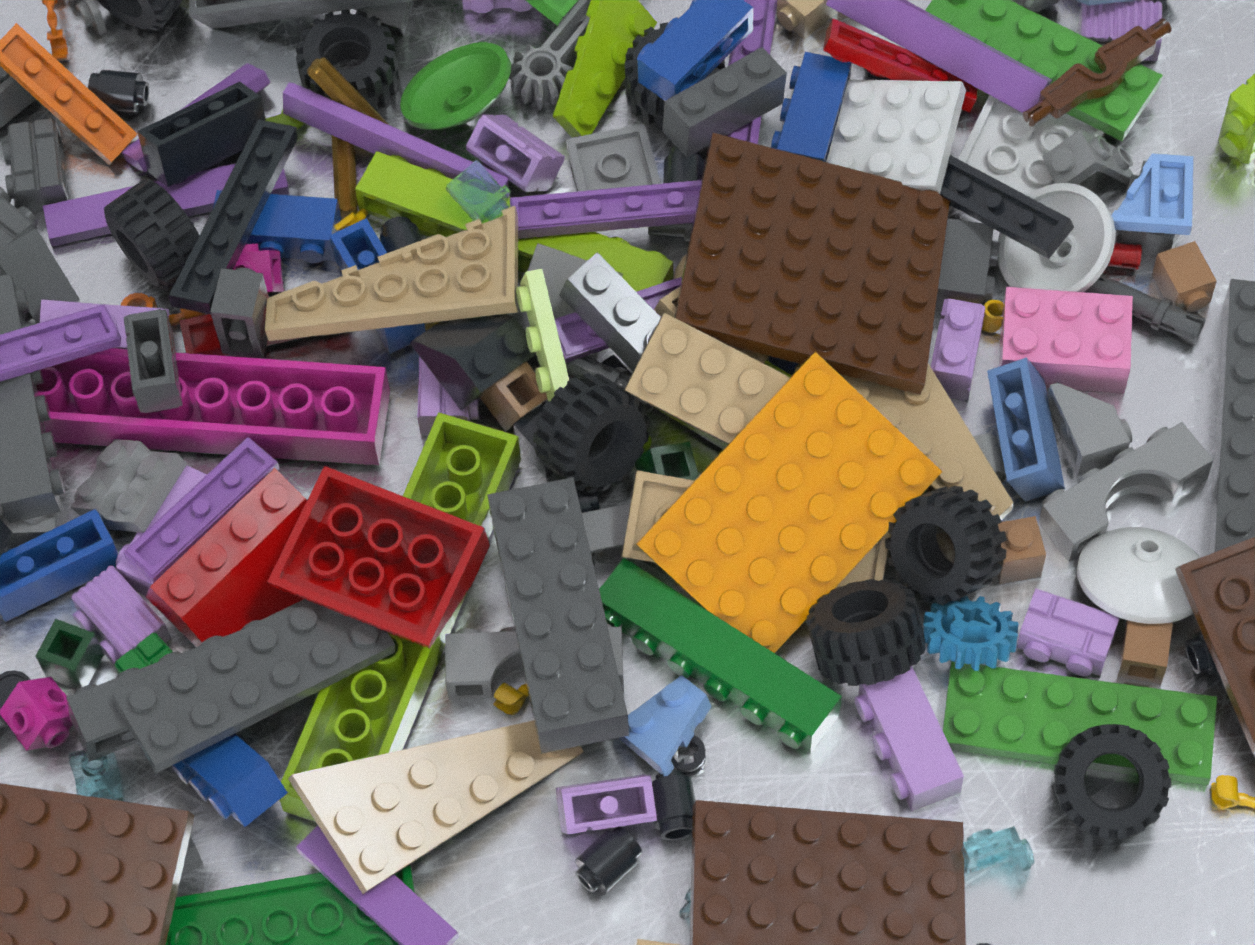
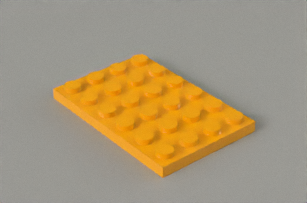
M814 352L640 538L636 545L704 609L773 653H776L807 619L809 609L817 603V599L822 595L829 594L831 590L837 587L889 529V522H897L893 515L896 510L905 506V502L921 496L943 471L821 356Z

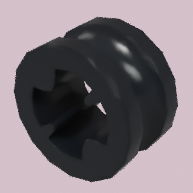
M694 735L687 746V753H690L691 749L695 751L693 763L684 764V759L680 763L676 761L678 759V750L686 748L681 746L678 747L671 759L674 766L673 770H679L682 772V775L691 778L696 777L702 772L706 761L704 743L699 737Z

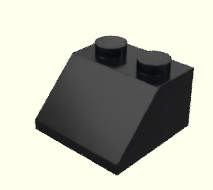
M508 314L440 321L410 342L411 346L461 411L483 396L494 384L537 354L536 352H530L525 330L515 317Z

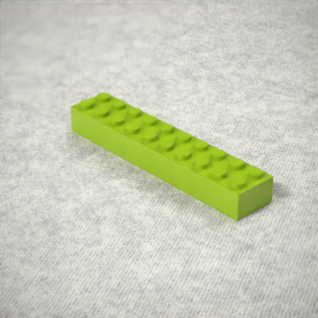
M438 412L403 496L484 527L489 540L493 525L487 494L509 490L521 462L519 436ZM465 596L430 649L388 632L395 643V653L319 691L281 780L282 785L288 792L279 799L284 812L316 822L288 780L292 774L403 750L444 650L445 634L451 633Z

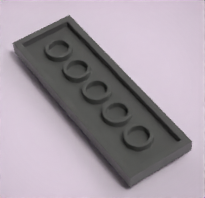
M303 599L113 693V702L155 773H158L395 653V643L388 632Z

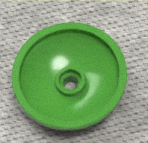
M488 42L467 44L440 55L423 67L408 83L400 102L402 114L409 124L426 130L449 129L474 120L483 114L505 89L511 73V62L502 47Z

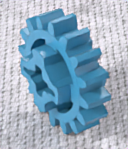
M964 596L960 601L953 602L952 600L944 604V606L933 603L931 605V612H925L923 633L925 642L928 644L927 652L929 654L940 653L939 662L945 663L951 660L955 662L956 669H961L964 664H971L974 671H979L980 664L985 663L993 669L996 668L997 659L1004 662L1009 661L1010 652L1015 653L1019 624L1012 621L1013 613L1011 611L1000 612L1001 603L995 602L990 605L985 602V598L982 596L978 597L976 601H970L968 596Z

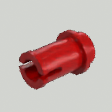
M1115 242L1113 253L1107 266L1138 271L1141 262L1142 246L1140 244L1132 245Z

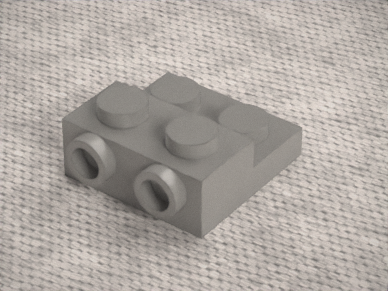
M114 439L97 457L96 469L90 478L77 488L74 495L75 501L71 508L80 516L96 509L106 529L144 533L188 463L177 453L150 451L140 441Z

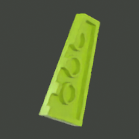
M639 0L590 1L586 16L590 18L584 36L578 37L574 50L577 52V59L573 70L567 71L553 113V118L572 138L593 133L625 78V61L628 48H633V40L637 36L644 37V30L650 27L654 28L657 24L656 20Z

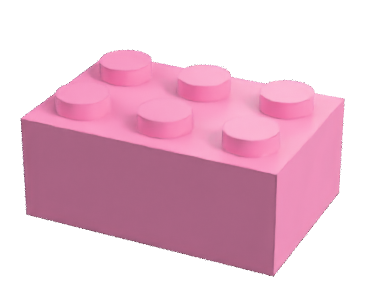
M1006 287L1002 313L999 367L1027 357L1044 378L1046 388H1050L1051 384L1061 383L1075 390L1124 394L1131 369L1133 296Z

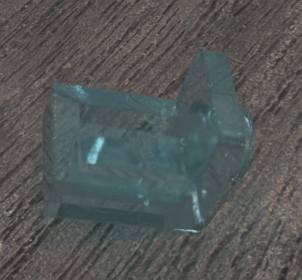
M478 160L473 162L446 185L445 190L473 221L480 219L481 222L486 219L491 221L502 215L501 210L509 208L506 202L509 200L511 191L506 185L501 187Z
M84 750L69 754V763L75 778L77 795L126 802L122 773L115 752L90 762Z
M1015 826L994 833L991 829L978 831L970 835L962 845L961 853L964 858L966 874L1009 861L1018 884L1028 881L1031 865L1035 863L1027 839L1020 840Z

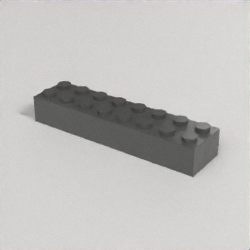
M1231 279L1223 303L1208 555L1255 537V281Z

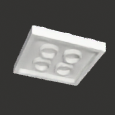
M848 79L826 162L901 181L902 185L921 191L933 190L940 194L966 93L962 81Z
M989 95L958 159L1028 195L1041 187L1055 184L1042 156L1080 129L1095 137L1099 135L1104 138L1106 133L1068 114H1064L1058 119L1050 114L1031 127L1029 122H1025L1022 112Z

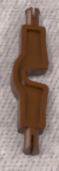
M1160 18L1159 21L1146 30L1140 26H1135L1121 37L1099 47L1095 53L1094 61L1103 72L1101 74L1094 73L1082 64H1074L1060 78L1041 90L1039 102L1023 112L1025 122H1029V126L1033 127L1050 114L1058 119L1086 99L1100 98L1114 91L1122 83L1128 70L1154 53L1156 41L1171 33L1172 28L1169 22L1165 23L1166 19Z

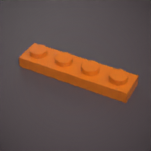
M17 23L0 40V67L108 165L136 137L137 133Z

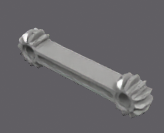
M579 0L541 47L534 48L528 43L525 48L526 53L515 52L509 80H511V91L514 93V96H521L524 106L536 102V106L541 110L544 103L550 102L556 107L567 71L573 70L577 59V52L574 50L578 37L584 36L590 19L586 16L591 0Z

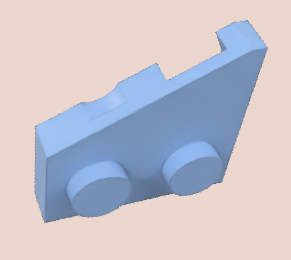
M1152 153L1143 166L1140 176L1134 180L1128 189L1122 204L1112 214L1115 230L1190 235L1193 208V156Z
M681 675L628 715L629 736L619 737V739L663 777L668 776L674 769L671 759L678 747L687 748L694 736L696 726L704 720L712 706L707 695Z

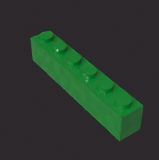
M622 559L600 587L599 591L607 624L612 627H621L622 633L632 638L633 644L640 651L647 655L655 653L667 661L668 666L679 676L683 675L685 678L691 676L702 683L706 692L713 698L721 702L728 700L739 707L742 715L756 725L764 723L775 730L779 739L789 747L794 749L801 747L811 754L840 714L841 695L627 559Z

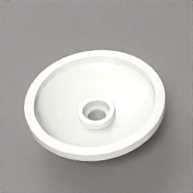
M1056 183L1041 187L1027 196L1070 218L1074 228L1050 259L1000 233L998 242H1000L998 254L1000 271L1010 287L1084 292L1099 279L1111 259L1115 244V226L1112 215L1106 204L1095 193L1083 186L1071 183ZM1071 247L1070 253L1063 257L1064 251Z
M1125 527L1108 531L1093 538L1085 545L1079 556L1077 577L1087 597L1104 611L1132 622L1165 624L1184 619L1193 614L1175 568L1200 557L1186 543L1168 533L1144 527Z

